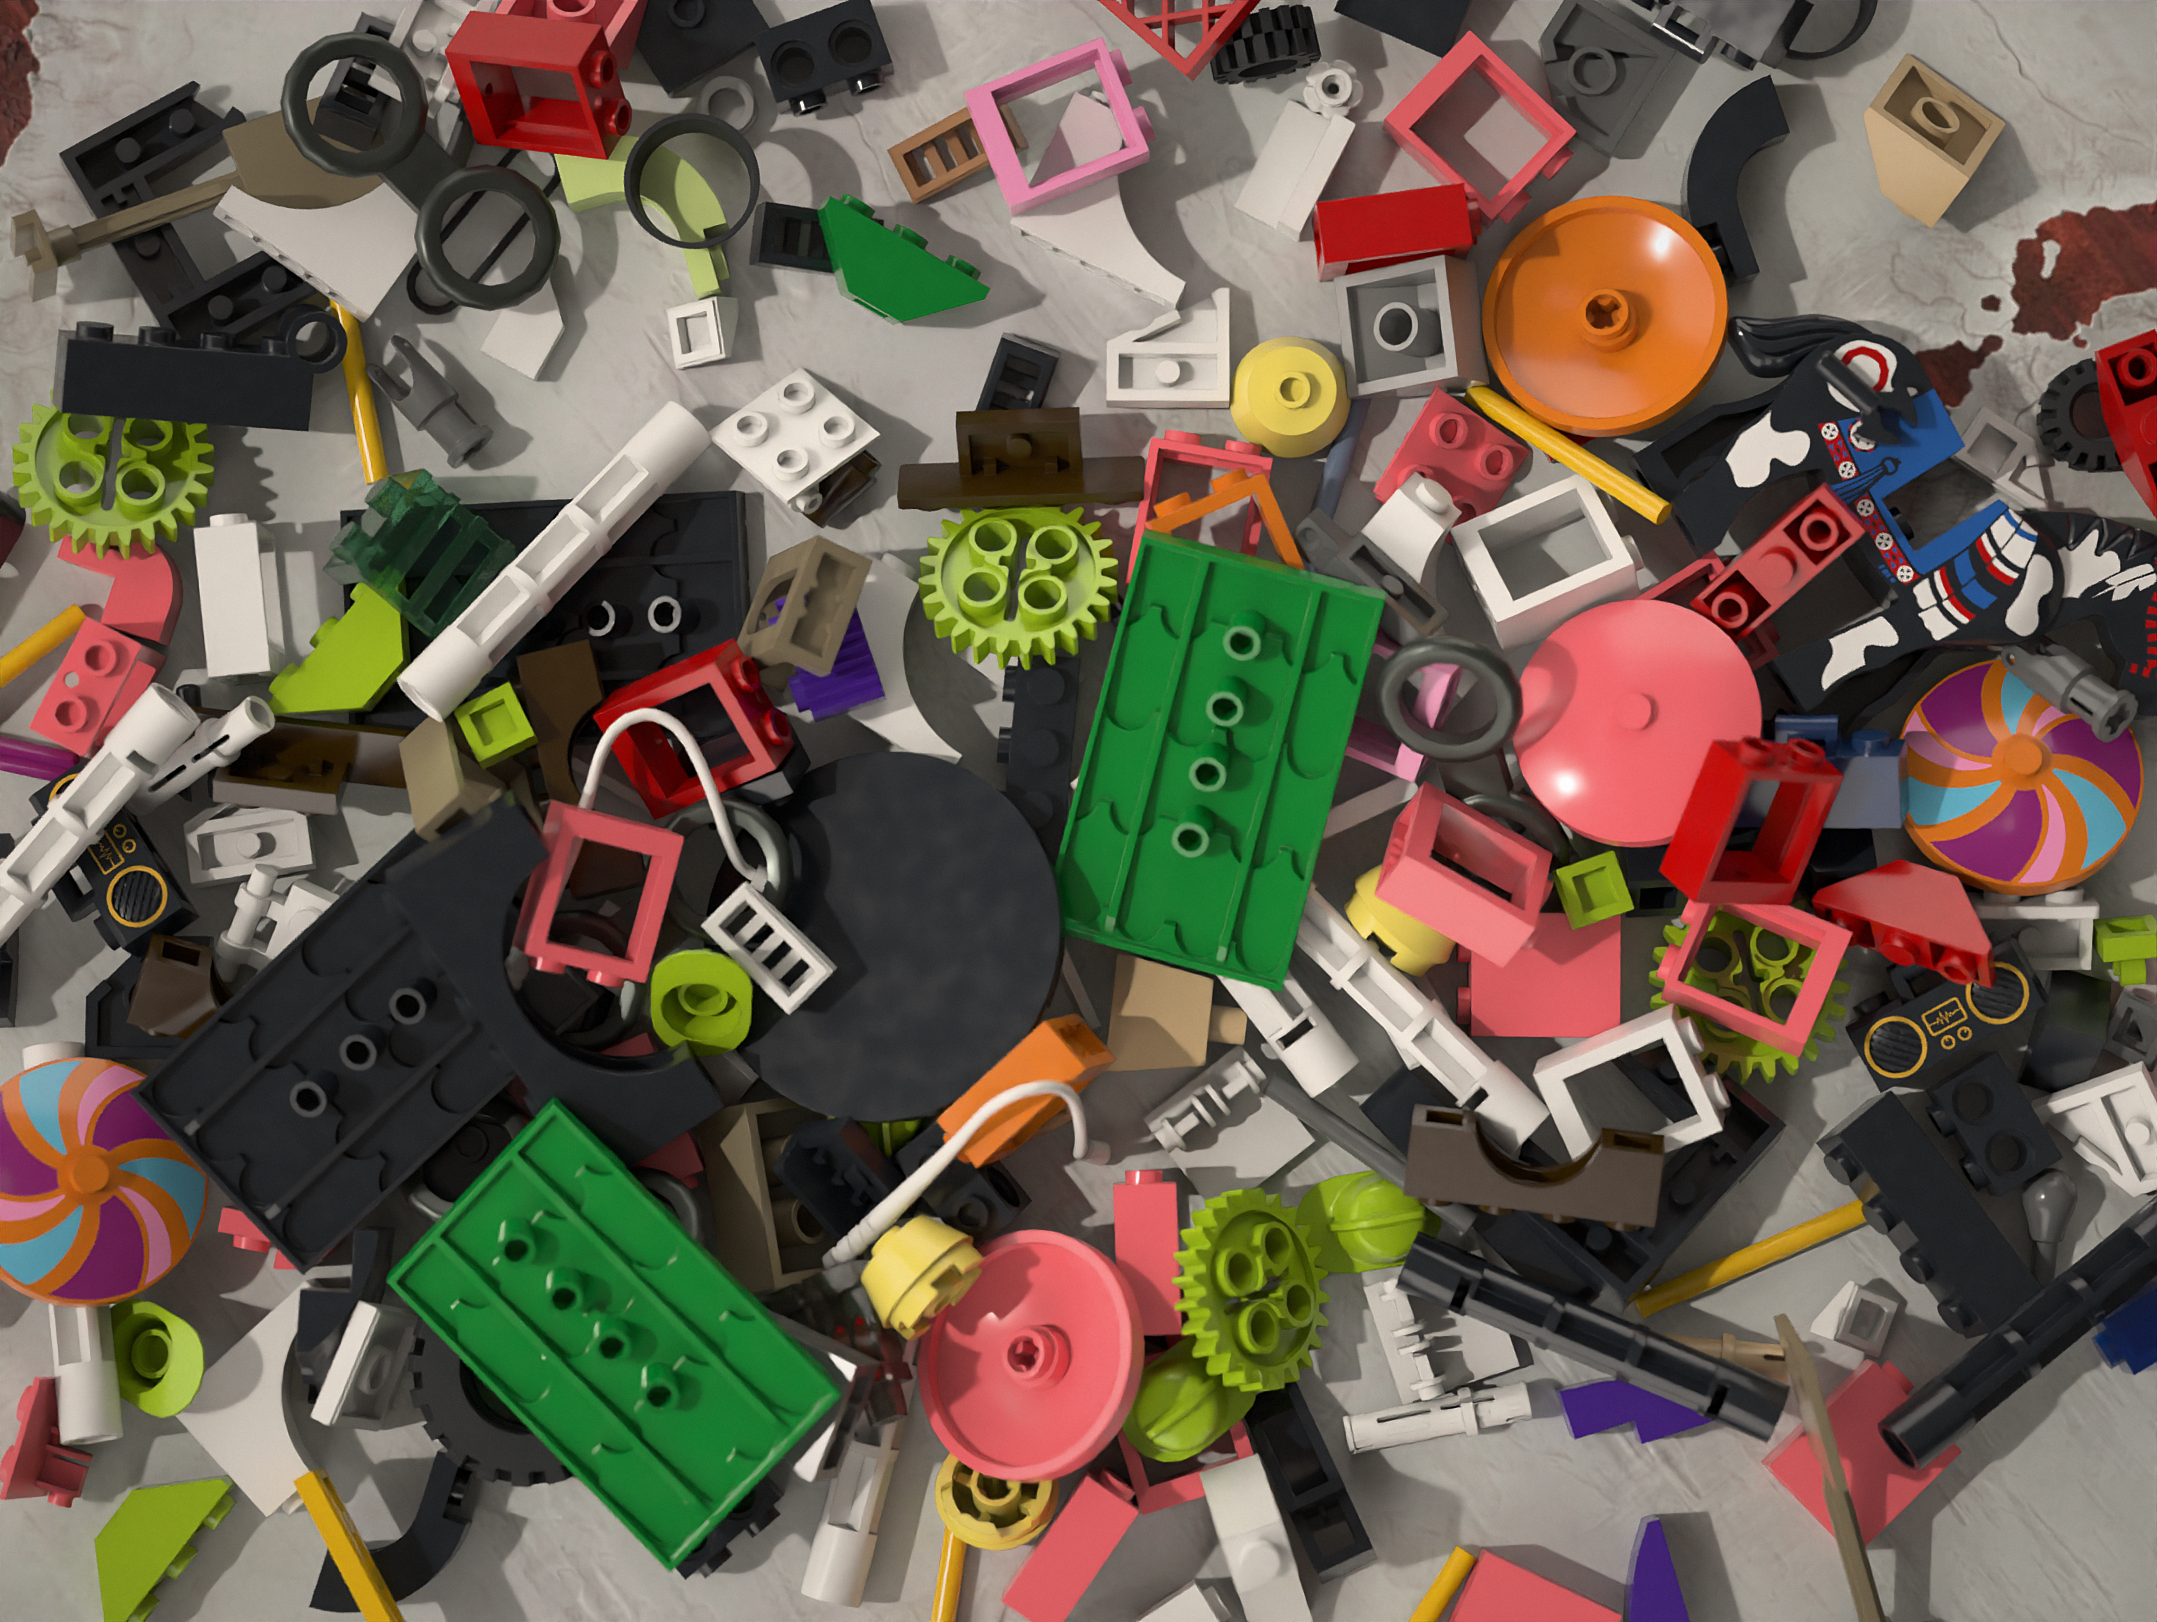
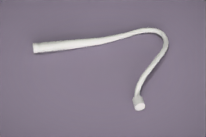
M642 708L622 715L608 728L599 742L578 807L592 810L607 755L614 741L626 728L642 721H653L662 724L678 737L689 754L705 790L721 841L734 868L741 875L751 880L750 885L762 893L767 880V867L759 864L756 870L748 865L742 857L733 837L714 779L691 733L679 720L657 709ZM577 836L573 838L553 916L584 838ZM512 946L511 954H509V957L507 956L505 966L517 991L520 989L521 982L525 979L530 969L529 965H527L530 955H526Z
M1045 1080L1014 1087L996 1096L980 1108L935 1155L866 1215L859 1225H856L848 1232L847 1236H844L837 1243L836 1247H832L823 1256V1264L832 1274L840 1275L857 1259L858 1255L860 1256L869 1248L870 1244L872 1245L880 1237L881 1233H885L923 1193L990 1116L1009 1103L1023 1097L1053 1093L1063 1097L1068 1102L1075 1130V1144L1072 1149L1074 1158L1103 1166L1111 1157V1147L1107 1142L1087 1137L1084 1110L1079 1096L1070 1086L1061 1082Z

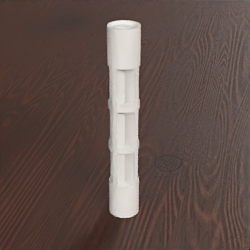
M667 401L620 449L606 467L559 512V515L511 564L507 565L480 596L397 678V682L405 694L431 718L438 722H443L481 683V678L494 669V666L542 617H545L559 599L601 556H604L612 548V545L659 496L666 492V488L671 483H675L712 445L711 437L704 426L685 408L673 401Z
M152 683L104 738L105 745L63 794H56L48 803L49 810L6 859H0V948L33 909H40L49 898L48 892L90 844H97L104 835L103 828L146 779L152 780L199 726L200 719L197 714L180 697L158 683Z
M1079 776L1069 783L1074 791L1076 790ZM1289 968L1281 992L1217 975L1310 1098L1326 1090L1358 1064L1359 1059Z
M1312 880L1295 943L1332 977L1330 983L1338 991L1343 988L1395 1038L1392 1043L1400 1051L1404 1048L1409 1051L1458 1099L1455 1104L1461 1110L1477 1111L1484 1132L1508 1155H1511L1551 1113L1548 1106L1499 1059L1494 1062L1441 1011L1444 1006L1436 998L1431 1002L1408 978L1378 951L1381 945L1374 938H1371L1369 941L1365 940L1355 927L1316 891L1318 885Z
M63 1041L27 1047L22 1050L24 1071L57 1059L85 1057V1045L81 1042ZM48 1303L61 1444H91L124 1437L110 1305L92 1308H72Z
M917 1210L913 1218L896 1220L894 1227L898 1226L901 1229L920 1215H926L941 1223L943 1221L938 1215ZM876 1309L871 1323V1336L874 1347L883 1362L882 1366L886 1379L873 1384L837 1478L831 1479L822 1518L818 1522L800 1592L811 1598L853 1608H859L878 1538L877 1529L893 1466L898 1459L900 1451L898 1447L915 1380L918 1378V1351L921 1336L912 1341H907L894 1327L884 1328Z

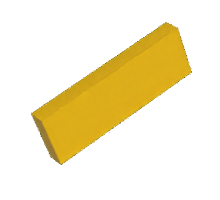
M320 1466L293 1480L367 1622H406L326 1469H322Z

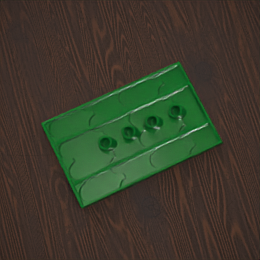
M1145 528L1140 540L1055 866L1065 907L1066 935L1270 990L1282 991L1388 592L1363 585H1355L1352 582L1302 569H1294L1291 566L1242 553H1233L1230 550L1181 537H1172V535Z
M555 1097L413 1246L410 1252L397 1263L387 1276V1283L670 1573L841 1396L840 1386L829 1376L827 1370L768 1314V1310L686 1231L684 1225L625 1169V1164Z

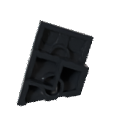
M370 1226L354 1229L350 1287L342 1286L334 1289L307 1287L300 1289L296 1356L298 1364L301 1365L303 1383L309 1384L308 1404H316L358 1301L381 1304L392 1262L395 1228Z

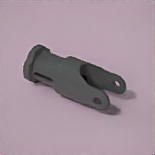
M394 335L391 338L392 346L411 368L414 379L411 391L408 392L398 386L382 368L375 364H368L365 367L366 373L417 431L426 430L449 455L447 463L453 469H457L477 455L490 441L494 432L488 425L480 426L457 402L459 394L409 341L401 336Z
M2042 635L2030 640L2029 652L2020 645L2002 649V663L2011 674L2062 713H2074L2090 724L2095 736L2101 741L2110 742L2114 740L2132 722L2138 707V701L2135 700V696L2127 690L2116 691L2099 678V672L2095 667L2065 646H2060L2049 637ZM2040 644L2045 648L2044 654L2040 651ZM2011 654H2013L2015 657L2014 663H2012L2010 660Z

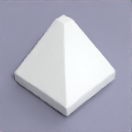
M715 296L666 309L676 369H685L731 357L740 310L738 298Z
M1849 1280L1813 1321L1810 1332L1879 1358L1900 1300Z

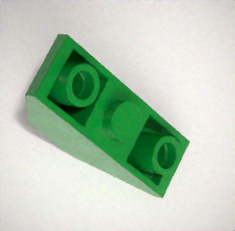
M845 193L842 194L839 201L831 196L821 201L817 214L840 295L892 325L984 300L991 288L977 281L981 275V271L953 255H949L946 262L928 253L925 251L928 241L902 225L896 224L893 231H890L871 220L875 210L862 201Z

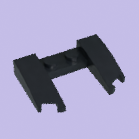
M193 80L60 152V161L91 216H94L97 220L156 199L149 185L224 139L223 130L247 122L243 112L233 106L224 119L194 100L200 90V84ZM171 222L110 244L153 316L156 326L176 330V339L200 341V333L202 331H218L238 335V343L280 317L292 306L300 304L317 293L316 288L307 282L303 284L302 278L263 250L205 281Z
M1661 1038L1663 1045L1635 1056H1632L1629 1051L1610 1059L1674 1124L1698 1114L1664 1038ZM1708 1059L1703 1064L1707 1075L1715 1072V1064ZM1726 1073L1721 1081L1729 1097L1730 1107L1723 1109L1725 1112L1723 1130L1684 1145L1662 1169L1655 1227L1641 1225V1228L1638 1230L1622 1231L1606 1226L1603 1220L1578 1218L1577 1221L1572 1223H1559L1545 1219L1541 1216L1540 1212L1516 1210L1519 1217L1588 1286L1620 1314L1628 1308L1658 1275L1664 1263L1738 1182L1741 1183L1779 1142L1787 1126ZM1530 1138L1522 1144L1519 1160L1530 1164V1166L1537 1167L1559 1165L1557 1161Z

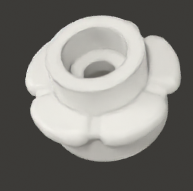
M1335 60L1332 64L1319 62L1314 65L1306 76L1308 86L1303 91L1305 103L1310 110L1320 113L1329 120L1332 119L1334 113L1347 117L1352 107L1356 108L1360 105L1364 95L1363 83L1356 78L1357 70L1350 63L1342 60ZM1330 84L1338 85L1339 92L1332 95L1328 92L1327 88Z

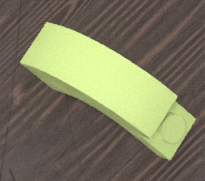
M622 136L608 160L554 154L567 203L573 213L609 203L626 201L624 192L625 165L631 149L639 137ZM660 145L650 155L641 174L640 198L642 204L648 205L666 216L677 229L680 241L682 242L707 241L708 238L722 235L730 230L723 210L704 178L682 157ZM721 244L703 249L683 248L698 300L715 296L724 297L719 281L730 278Z

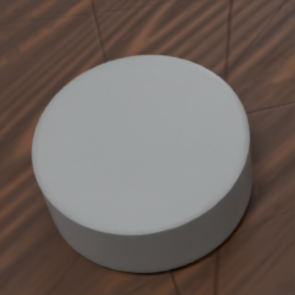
M731 76L715 78L702 88L697 98V113L719 118L732 125L743 136L752 130L757 121L759 108L756 96L751 87L739 78Z

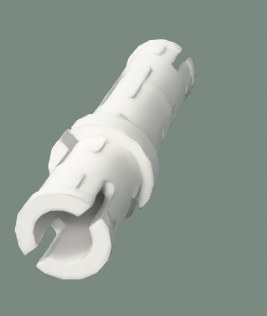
M249 696L238 707L220 719L210 718L197 727L195 736L180 746L152 780L146 779L125 803L126 808L138 817H146L156 807L189 787L216 766L226 767L236 761L240 756L242 748L261 734L269 732L275 726V718L268 704L257 696ZM225 734L230 736L215 748H209L212 743ZM199 753L200 758L195 760L194 756ZM179 766H186L185 769L177 773L169 780L166 779L165 776H167L169 773L177 769Z
M1525 1380L1518 1381L1519 1383L1470 1392L1469 1387L1457 1389L1458 1395L1365 1414L1342 1416L1350 1456L1374 1449L1413 1443L1462 1432L1466 1433V1437L1479 1435L1478 1429L1522 1420H1533Z

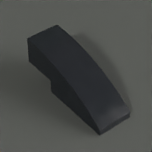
M1297 1382L1284 1383V1388L1266 1390L1257 1394L1253 1406L1244 1417L1321 1584L1378 1559Z

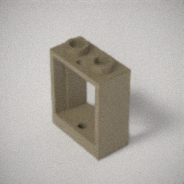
M451 712L443 722H438L428 716L399 743L415 830L418 835L431 842L512 788L543 832L544 825L531 768L515 756H511L482 770L474 753L470 751L471 747L454 713Z

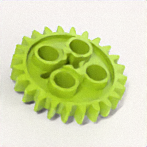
M53 388L50 390L52 409L34 403L32 405V420L34 424L20 423L19 437L22 443L13 444L12 447L13 463L17 464L12 467L14 486L21 487L18 489L20 507H32L31 521L34 527L50 522L49 534L51 542L55 543L67 534H70L72 536V550L75 554H78L88 542L96 544L97 557L102 560L106 556L110 545H118L124 559H130L132 544L140 542L150 554L155 553L156 535L161 534L167 540L175 543L178 541L176 521L193 527L196 524V510L194 507L207 508L208 489L206 487L214 486V467L210 466L214 464L213 444L206 443L208 442L207 424L61 413L52 403ZM123 420L125 425L121 437L122 458L117 463L114 504L111 510L105 511L102 509L107 490L106 472L109 471L111 464L113 429L116 421ZM82 431H92L99 434L91 439H82L75 436ZM144 438H153L159 440L160 443L154 446H143L138 444L137 441ZM74 484H83L91 487L89 490L80 493H74L66 489ZM136 491H145L153 496L145 500H136L128 495Z
M1042 505L1003 506L998 509H983L979 513L974 512L969 507L960 508V525L943 519L941 521L942 538L929 537L927 539L929 556L920 557L921 577L918 578L920 599L923 600L925 619L934 620L935 634L938 639L951 635L952 651L957 654L972 645L974 663L980 664L992 653L997 655V663L1000 670L1006 668L1011 657H1020L1024 669L1030 670L1033 655L1041 654L1050 665L1056 664L1055 649L1063 647L1073 655L1079 653L1078 635L1095 641L1098 638L1097 622H1110V603L1118 602L1117 581H1119L1118 560L1114 559L1113 542L1111 539H1102V524L1099 521L1085 525V510L1081 506L1073 509L1068 514H1064L1063 505L1059 507H1045ZM1025 538H1031L1026 549L1027 569L1022 571L1019 580V605L1016 618L1008 622L1007 619L1012 608L1011 590L1015 589L1018 581L1021 544ZM991 550H1000L997 552H988ZM979 600H989L986 602H976ZM1041 607H1049V609H1041V610H1039L1038 608H1041Z
M1800 899L1792 907L1804 912L1806 901ZM1717 909L1699 951L1706 948H1714L1721 951L1728 960V967L1720 972H1708L1698 965L1695 958L1685 983L1752 1011L1748 989L1746 986H1736L1738 985L1743 966L1737 946L1733 940V934L1740 932L1744 936L1747 948L1746 959L1750 979L1752 982H1762L1755 999L1759 1015L1785 1026L1788 1020L1781 1019L1772 1012L1770 1001L1780 995H1788L1797 1000L1817 951ZM1681 922L1685 928L1684 930L1676 926L1666 925L1662 936L1669 944L1671 942L1682 947L1690 925ZM1764 937H1776L1786 944L1789 955L1779 961L1768 960L1759 953L1756 943ZM1655 947L1652 959L1661 964L1668 947ZM1841 959L1835 976L1847 970L1849 965L1848 959ZM1658 969L1650 971L1648 984L1664 988L1666 981L1656 977ZM1833 978L1801 1053L1808 1060L1815 1062L1820 1055L1819 1048L1813 1040L1814 1038L1827 1043L1833 1042L1837 1033L1825 1020L1843 1021L1847 1009L1832 999L1847 997L1851 990V984ZM1663 991L1651 997L1650 1009L1658 1010L1671 1004L1661 1000ZM1676 1006L1681 1019L1691 1016L1694 1020L1705 1048L1704 1051L1698 1053L1702 1064L1708 1059L1716 1062L1715 1072H1717L1720 1079L1725 1075L1729 1066L1737 1068L1741 1085L1747 1084L1752 1069L1756 1068L1760 1069L1767 1084L1772 1083L1775 1077L1776 1064L1779 1063L1790 1075L1797 1074L1799 1069L1797 1057L1739 1032H1723L1712 1025L1710 1020Z
M1243 1188L1220 1192V1196L1204 1200L1205 1209L1192 1211L1190 1215L1195 1228L1183 1229L1180 1232L1183 1241L1189 1248L1187 1251L1174 1253L1175 1260L1184 1267V1275L1172 1278V1284L1184 1289L1185 1296L1174 1307L1177 1311L1188 1312L1189 1321L1183 1326L1181 1332L1183 1335L1196 1334L1198 1340L1192 1352L1193 1356H1209L1207 1373L1209 1375L1223 1373V1385L1225 1387L1239 1385L1241 1392L1284 1388V1383L1300 1380L1299 1369L1311 1368L1313 1366L1309 1351L1319 1350L1323 1347V1343L1316 1334L1315 1329L1329 1326L1327 1318L1319 1312V1304L1330 1302L1331 1296L1319 1290L1318 1283L1328 1276V1270L1316 1268L1314 1260L1322 1249L1320 1245L1308 1247L1305 1241L1311 1226L1309 1223L1294 1225L1297 1208L1295 1206L1281 1208V1195L1272 1194L1265 1196L1263 1188L1250 1190ZM1278 1276L1273 1281L1267 1282V1277ZM1232 1298H1238V1302L1225 1304Z

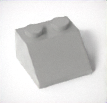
M1443 254L1334 278L1347 397L1349 399L1432 395L1436 387L1447 393L1490 384L1475 263Z

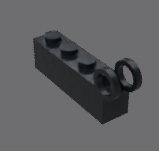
M309 303L298 304L286 310L277 322L275 336H262L261 345L237 344L238 335L226 332L202 331L199 341L176 339V330L164 327L140 326L138 336L114 334V325L108 323L78 321L76 322V331L58 330L52 403L61 413L308 431L314 374L328 372L342 361L347 350V335L344 327L336 318L323 308ZM323 322L327 331L323 346L313 354H298L296 350V337L299 331L309 323Z

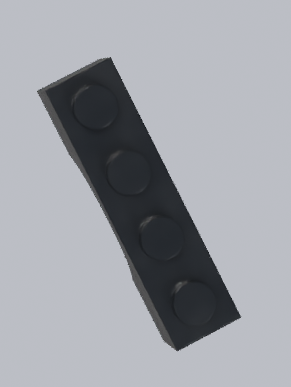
M1733 827L1723 851L1752 852L1761 828ZM1822 828L1797 887V890L1811 908H1814L1812 900L1817 890L1878 867L1872 828ZM1670 843L1651 847L1619 846V866L1635 908L1625 913L1626 918L1683 914L1689 898L1659 871Z

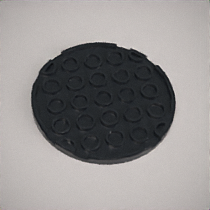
M872 752L838 759L804 774L795 789L796 795L790 801L775 809L763 810L780 825L792 850L794 882L786 906L781 914L816 945L837 968L790 1015L749 975L752 984L751 1023L746 1038L735 1049L748 1066L769 1086L790 1100L813 1111L835 1118L850 1115L855 1122L889 1124L912 1121L948 1110L1036 1029L1046 1007L1050 1008L1059 983L1065 954V907L1060 881L1049 852L1045 850L1038 834L1029 823V819L995 786L971 771L946 760L909 752ZM743 827L735 839L742 857L748 865L756 870L759 864L767 867L766 856L758 840ZM727 854L717 873L710 894L706 913L708 917L745 881L749 884L751 880L741 875L734 868ZM748 905L740 914L748 911L751 906ZM769 926L765 931L751 937L743 946L753 954L775 930ZM784 940L762 963L771 971L793 948ZM703 943L704 948L711 949L712 953L722 954L735 961L719 944ZM801 958L780 980L790 988L811 966Z

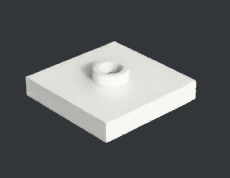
M358 1301L310 1417L329 1426L378 1432L382 1427L408 1364V1353L414 1350L416 1336L412 1334L420 1316L404 1308Z

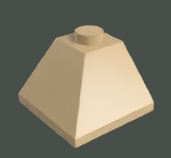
M1908 53L1903 57L1863 114L1881 194L1893 201L1904 215L1918 219L1930 229L1934 227L1969 181L2006 125L2004 121Z

